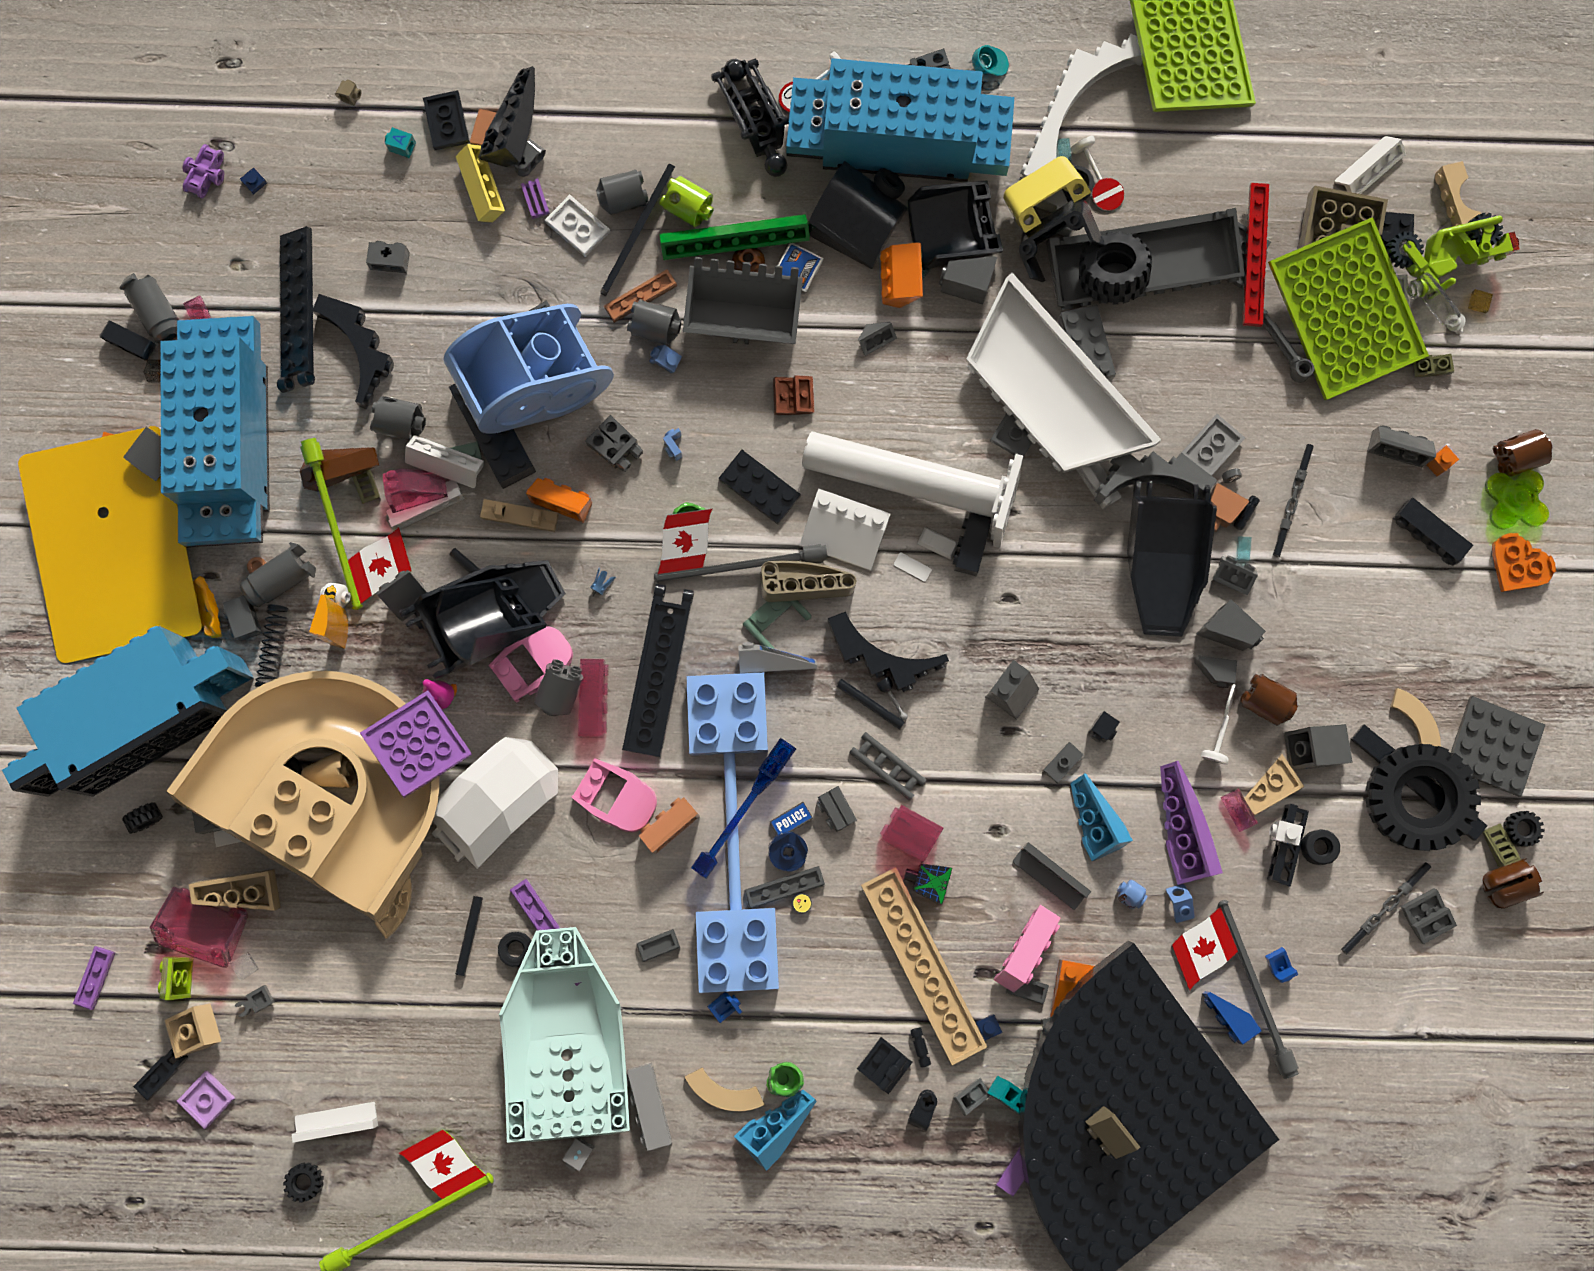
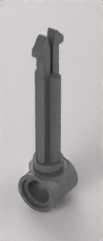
M1264 309L1263 322L1267 327L1266 330L1289 361L1292 380L1297 383L1305 382L1314 372L1313 363L1308 359H1302L1296 353L1276 322L1273 323L1267 314V310ZM1299 368L1304 369L1306 374L1301 373Z

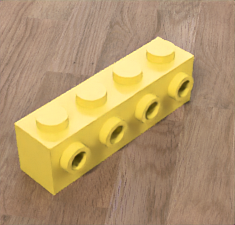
M467 144L456 155L460 171L478 221L494 222L505 211L488 162L478 158L481 146Z

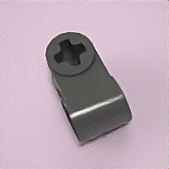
M531 139L527 140L520 163L514 164L516 173L521 177L528 176L536 165L542 161L546 150Z

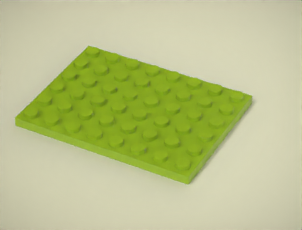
M1130 0L1153 112L1253 107L1256 101L1233 0Z
M1373 217L1268 262L1307 359L1314 365L1313 373L1324 400H1328L1429 356Z

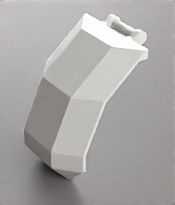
M508 737L503 738L460 774L438 797V805L433 819L437 828L433 831L432 835L443 842L455 855L454 858L457 862L466 857L478 869L517 828L546 802L558 794V768L532 741Z

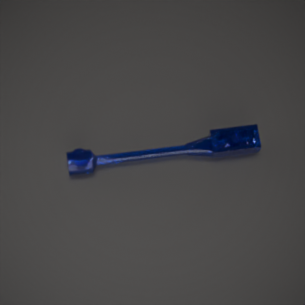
M780 737L759 767V773L748 797L710 851L701 852L691 866V869L705 879L708 878L718 863L715 856L756 797L772 782H775L797 748Z

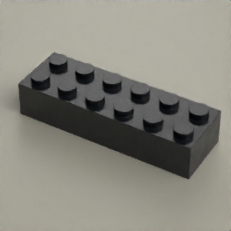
M456 384L449 386L454 399L501 487L504 489L535 473L536 470L515 430L510 429L491 434L481 432Z

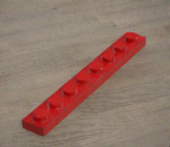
M1250 183L1242 326L1261 327L1263 325L1270 184Z

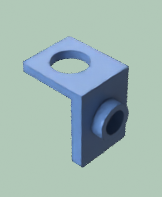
M1181 884L1166 888V893L1173 903L1175 922L1179 923L1195 918L1193 898L1186 886ZM1182 891L1184 892V894L1181 896H1175L1173 895V892Z

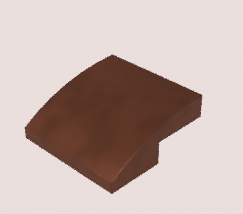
M795 375L793 378H773L774 415L814 413L813 376Z

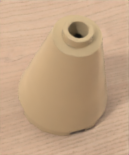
M335 752L303 768L301 772L302 777L319 787L350 788L358 782V776L353 764L339 752Z

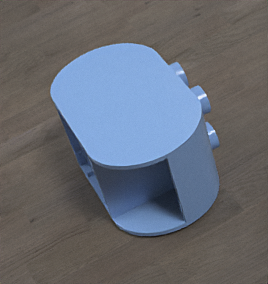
M561 304L487 320L463 333L446 350L443 361L481 432L489 434L499 433L564 416L594 400L610 385L614 377L612 369L609 366L596 365L576 328L581 317V312L576 305Z

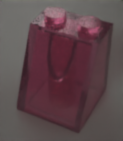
M903 805L899 809L895 807L890 815L892 818L889 825L885 824L880 832L883 835L881 840L917 862L924 863L943 827Z

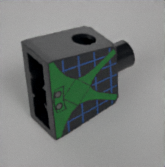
M920 864L918 871L907 868L903 880L914 883L913 892L942 905L953 868Z

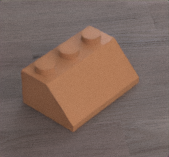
M684 797L682 799L677 798L670 804L671 809L667 812L663 810L655 817L657 821L652 825L648 823L640 830L642 833L639 837L653 854L656 855L700 817Z

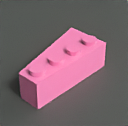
M1041 905L1037 907L1022 931L1023 936H1020L1012 947L1015 950L1014 953L1011 952L1002 964L1005 968L995 976L994 981L1012 992L1017 991L1024 984L1028 985L1033 977L1031 973L1033 968H1037L1042 961L1040 957L1042 951L1046 952L1051 944L1049 938L1051 935L1054 936L1060 927L1058 925L1060 917Z

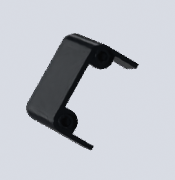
M1083 199L1075 203L1072 200L1040 220L1041 224L1026 233L1023 231L1019 253L1030 279L1044 282L1046 280L1035 256L1038 244L1066 227L1074 231L1084 227L1090 243L1104 247L1105 242L1088 203Z

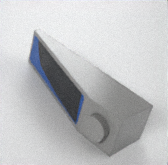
M751 642L743 643L742 646H739L740 673L817 669L816 659L761 645H754Z

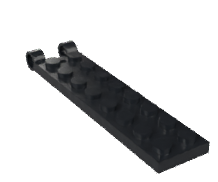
M307 226L280 235L281 378L277 380V388L282 393L294 389L293 376L297 375L298 383L302 387L315 383L312 228Z
M656 584L622 750L661 758L694 591L684 589L681 605L663 601L666 585ZM669 609L673 610L672 614L668 613Z

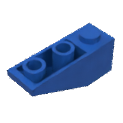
M1205 991L1202 993L1205 997L1203 999L1209 1009H1214L1217 1014L1215 1016L1217 1021L1222 1026H1226L1229 1030L1227 1034L1234 1043L1237 1042L1243 1045L1262 1031L1253 1017L1246 1011L1211 992Z

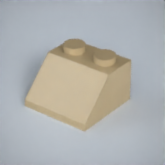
M211 1003L193 1006L165 1020L175 1059L222 1042Z

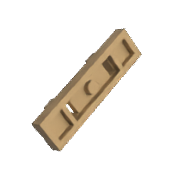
M487 499L483 500L480 514L481 519L555 532L559 516L558 512ZM503 508H505L504 516L502 515Z

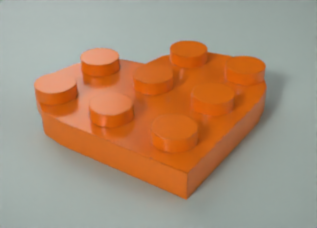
M1518 533L1505 534L1492 544V556L1501 592L1544 585L1549 582L1556 572L1553 557L1541 551L1542 549L1532 548L1530 542L1519 536Z

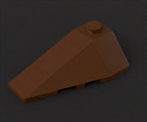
M374 447L322 450L324 461L321 462L322 465L320 467L326 488L380 466ZM304 462L300 469L303 487L307 490L319 492L313 469L310 468V465H305Z

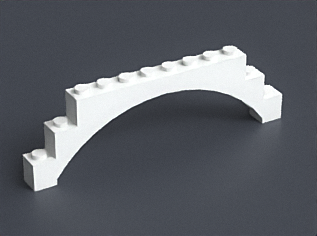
M1130 34L1128 40L1124 39L1121 48L1104 41L1101 48L1097 47L1094 55L1079 49L1076 50L1074 55H1070L1067 62L1069 66L1068 71H1063L1060 81H1063L1062 85H1057L1053 95L1056 99L1054 102L1051 101L1048 106L1047 112H1050L1048 118L1044 116L1040 126L1043 128L1042 132H1037L1033 142L1036 143L1034 149H1030L1027 159L1030 160L1028 164L1023 165L1020 172L1023 175L1022 179L1056 158L1060 126L1071 106L1086 89L1096 81L1121 68L1135 64L1141 66L1142 57L1136 35ZM1061 189L1035 206L1052 213L1068 202ZM1066 227L1058 232V234L1069 237L1072 230Z

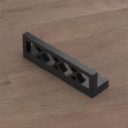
M1286 804L1284 806L1281 821L1294 824L1296 812L1303 814L1301 822L1296 824L1303 826L1299 846H1295L1293 849L1291 844L1276 841L1267 876L1268 881L1289 887L1292 884L1309 811L1300 809L1294 804ZM1289 848L1293 857L1292 860L1286 863L1285 858ZM1283 867L1288 872L1287 881L1280 879Z

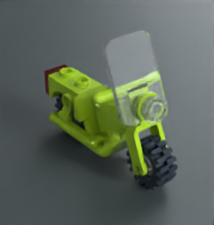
M1485 212L1478 214L1466 224L1441 229L1427 239L1425 253L1424 250H1421L1424 248V244L1420 245V242H1422L1421 238L1417 240L1418 235L1412 236L1413 232L1407 233L1405 231L1399 233L1387 243L1386 247L1388 248L1386 251L1389 253L1388 256L1391 258V263H1395L1394 267L1400 266V269L1405 268L1412 277H1417L1407 285V294L1413 299L1421 297L1441 324L1446 326L1461 316L1458 308L1445 293V290L1456 283V279L1453 277L1449 278L1441 285L1438 280L1457 268L1455 260L1458 256L1465 265L1477 263V266L1488 263L1492 259L1495 261L1507 258L1506 256L1520 249L1519 239L1516 237L1515 231L1504 235L1503 231H1500L1503 229V225L1499 226L1503 221L1501 215L1491 217L1492 213L1486 214Z

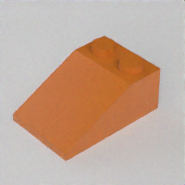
M1059 960L1050 1017L1054 1014L1053 1012L1056 1007L1064 1000L1066 994L1095 966Z

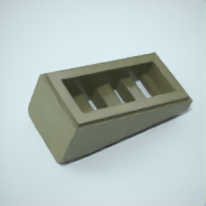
M371 469L366 471L367 473L352 477L362 504L381 498ZM369 477V480L359 483V479ZM370 483L372 485V487L364 490L361 489V486ZM374 490L375 494L364 497V493Z
M1501 824L1487 828L1482 832L1498 867L1521 860ZM1498 831L1499 835L1492 838L1490 834ZM1502 839V843L1495 844V841ZM1505 846L1506 850L1500 852L1499 848ZM1509 854L1510 857L1504 859L1503 856Z

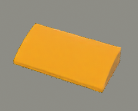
M321 594L309 632L329 645L345 649L348 638L346 610L327 596Z

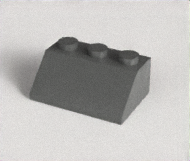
M1384 425L1378 426L1372 431L1367 450L1369 453L1421 468L1436 458L1434 442L1426 437L1412 436L1406 431L1391 430L1389 426Z

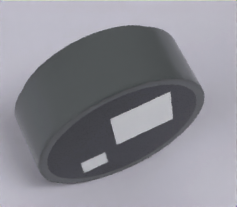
M1238 468L1228 470L1222 474L1224 483H1231L1242 477L1241 471Z

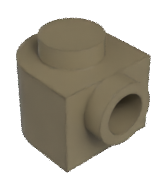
M343 80L335 96L339 100L355 106L357 100L361 97L362 91L351 80Z

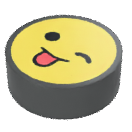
M801 893L794 897L792 906L796 912L806 913L811 909L812 901L808 895Z

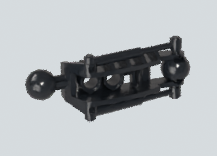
M737 58L730 59L721 68V72L718 71L711 74V79L714 83L718 82L727 100V105L741 130V138L743 140L749 139L756 157L766 154L765 170L769 175L779 177L785 173L788 164L786 158L782 154L777 153L776 150L781 149L783 145L785 125L789 124V118L783 115L770 88L766 86L757 69L759 65L758 60L755 58L746 62V60L741 61ZM753 69L756 76H752L750 70ZM746 76L750 87L738 91L734 82H740ZM723 78H724V81H725L726 86H727L726 88H725V86H724V84H723V82H722V79H723ZM757 102L759 106H752L751 104ZM753 116H758L759 118H758V119H753L752 117H753ZM759 132H765L766 134L761 135Z

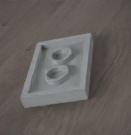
M1216 414L1181 453L1212 476L1245 437Z

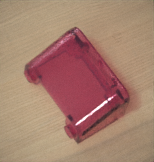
M173 887L149 928L157 944L219 967L227 968L237 948L248 919V914L241 907L230 908L229 912L209 905L192 904L190 890Z

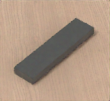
M817 866L745 889V893L751 909L823 886L825 882L820 867Z

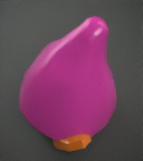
M426 679L423 681V693L429 691L441 710L451 704L454 696H456L457 685H449L441 680L430 681Z

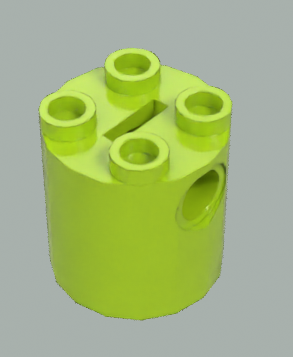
M682 176L676 179L671 178L667 184L668 191L666 195H663L659 203L663 206V209L694 227L699 226L703 220L708 221L714 211V208L711 207L713 194Z

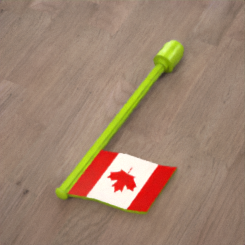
M316 438L301 441L302 446H300L305 465H310L315 475L344 578L351 595L352 609L359 610L363 607L361 604L379 591L381 585L396 579L395 576L401 571H412L402 535L398 527L387 537L364 547L350 559H347L320 467L322 465L321 462L324 461L320 443L317 442Z
M443 1129L399 1152L413 1165L426 1185L442 1200L350 1250L340 1247L323 1257V1260L319 1261L321 1271H342L350 1266L352 1257L489 1183L493 1184L494 1178L492 1174H485L476 1166L456 1139Z

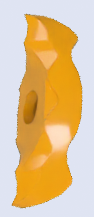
M198 576L193 581L204 634L212 638L222 637L218 619L219 609L214 594L208 588L204 577Z

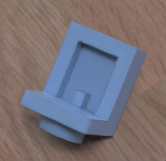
M666 345L654 347L651 351L649 362L652 364L656 363L670 373H674L682 356Z
M679 428L669 430L665 437H663L666 453L670 458L674 457L676 461L682 458V452L674 442L682 436Z

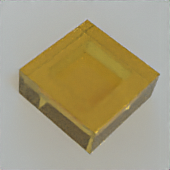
M1474 289L1468 308L1486 314L1489 311L1493 294Z

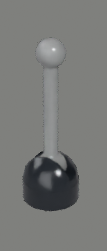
M887 677L876 685L881 692L889 694L900 713V719L905 721L908 716L902 711L892 694L893 683L890 677Z

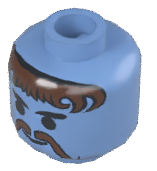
M1129 880L1127 883L1123 881L1117 889L1119 892L1118 900L1130 909H1135L1136 907L1139 909L1148 897L1146 889L1134 880Z

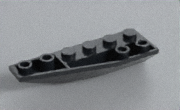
M533 66L526 69L523 68L518 72L485 133L478 156L480 160L503 167L520 163L533 117L535 99V68Z

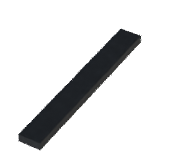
M672 164L667 165L605 281L600 294L607 296L675 168Z
M1365 724L1351 738L1355 744L1378 763H1380L1379 761L1385 755H1389L1395 750ZM1417 776L1405 784L1435 810L1441 811L1445 802L1444 790L1428 776ZM1477 818V821L1471 822L1470 826L1473 828L1467 836L1473 841L1477 840L1488 825Z

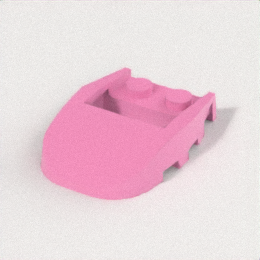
M546 626V628L506 647L489 664V667L516 703L520 701L519 698L527 694L532 695L536 693L544 675L528 686L507 658V655L523 644L544 672V675L546 665L552 663L553 659H558L564 665L569 666L573 658L572 648L557 629Z
M594 758L574 795H572L574 801L578 802L601 822L625 832L641 830L647 825L657 806L656 794L645 782H642L629 771ZM612 771L627 780L609 813L606 814L591 804Z

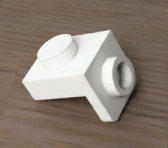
M1280 820L1275 821L1270 826V840L1299 846L1303 826Z

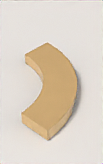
M1399 688L1395 689L1391 707L1403 713L1413 722L1417 729L1419 744L1441 746L1437 724L1426 706L1412 694Z
M410 875L380 921L375 922V925L385 939L398 929L409 909L412 893Z
M703 1067L685 1076L693 1091L704 1101L717 1108L729 1111H748L765 1105L756 1086L744 1090L724 1088L714 1082L707 1075Z

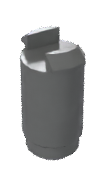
M135 273L126 277L120 285V290H124L126 298L149 336H152L154 341L160 344L161 341L176 340L177 320L179 319L157 284V280L149 274L139 280Z
M290 542L289 545L291 547L250 573L240 583L242 594L252 606L260 607L265 603H270L307 577H315L316 567L309 561L304 564L300 559V556L306 553V550L301 545Z

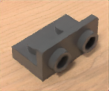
M1228 555L1227 558L1222 556L1212 580L1248 595L1258 577V573L1255 571L1256 568L1247 563L1242 565L1232 556Z

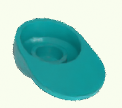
M984 45L976 49L972 55V65L975 71L995 76H1003L1008 71V58L999 48Z

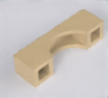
M1463 161L1444 165L1435 173V181L1439 185L1441 199L1445 202L1446 213L1451 220L1452 227L1466 224L1472 218L1481 214L1480 211L1468 208L1460 198V187L1469 178Z

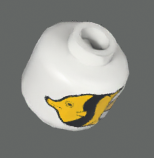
M328 583L320 591V596L321 594L327 596L342 608L349 603L351 598L348 588L343 584Z

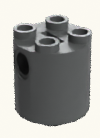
M634 169L629 172L600 178L596 190L600 206L610 215L635 207L646 206V202L649 199L646 189L643 190L641 186L644 182L642 172H637Z
M642 299L638 302H633L631 309L633 317L627 325V331L631 332L632 336H640L653 342L669 345L679 335L681 320L677 308L658 303H649Z
M382 396L378 402H374L372 405L374 418L371 421L370 430L382 435L411 440L414 435L419 436L423 432L426 425V417L422 413L421 404Z
M553 659L552 663L546 665L545 675L540 682L534 699L535 704L549 716L569 715L577 698L578 688L583 680L582 669L578 666L570 667L564 665L562 661Z

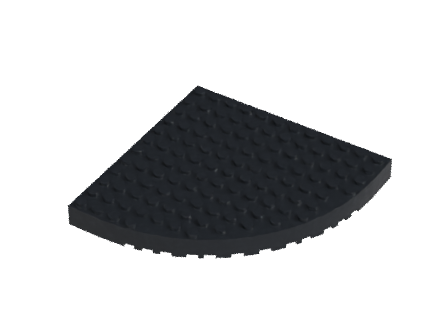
M1130 941L1125 942L1077 982V985L1066 994L1060 1005L1056 1007L1053 1012L1054 1014L1048 1023L1045 1024L1036 1047L1033 1049V1055L1024 1077L1023 1092L1020 1097L1018 1133L1024 1179L1031 1201L1045 1232L1072 1271H1117L1280 1140L1135 943ZM1105 1106L1116 1115L1140 1148L1117 1159L1111 1154L1107 1156L1100 1147L1101 1141L1098 1138L1094 1139L1087 1131L1089 1126L1085 1121Z

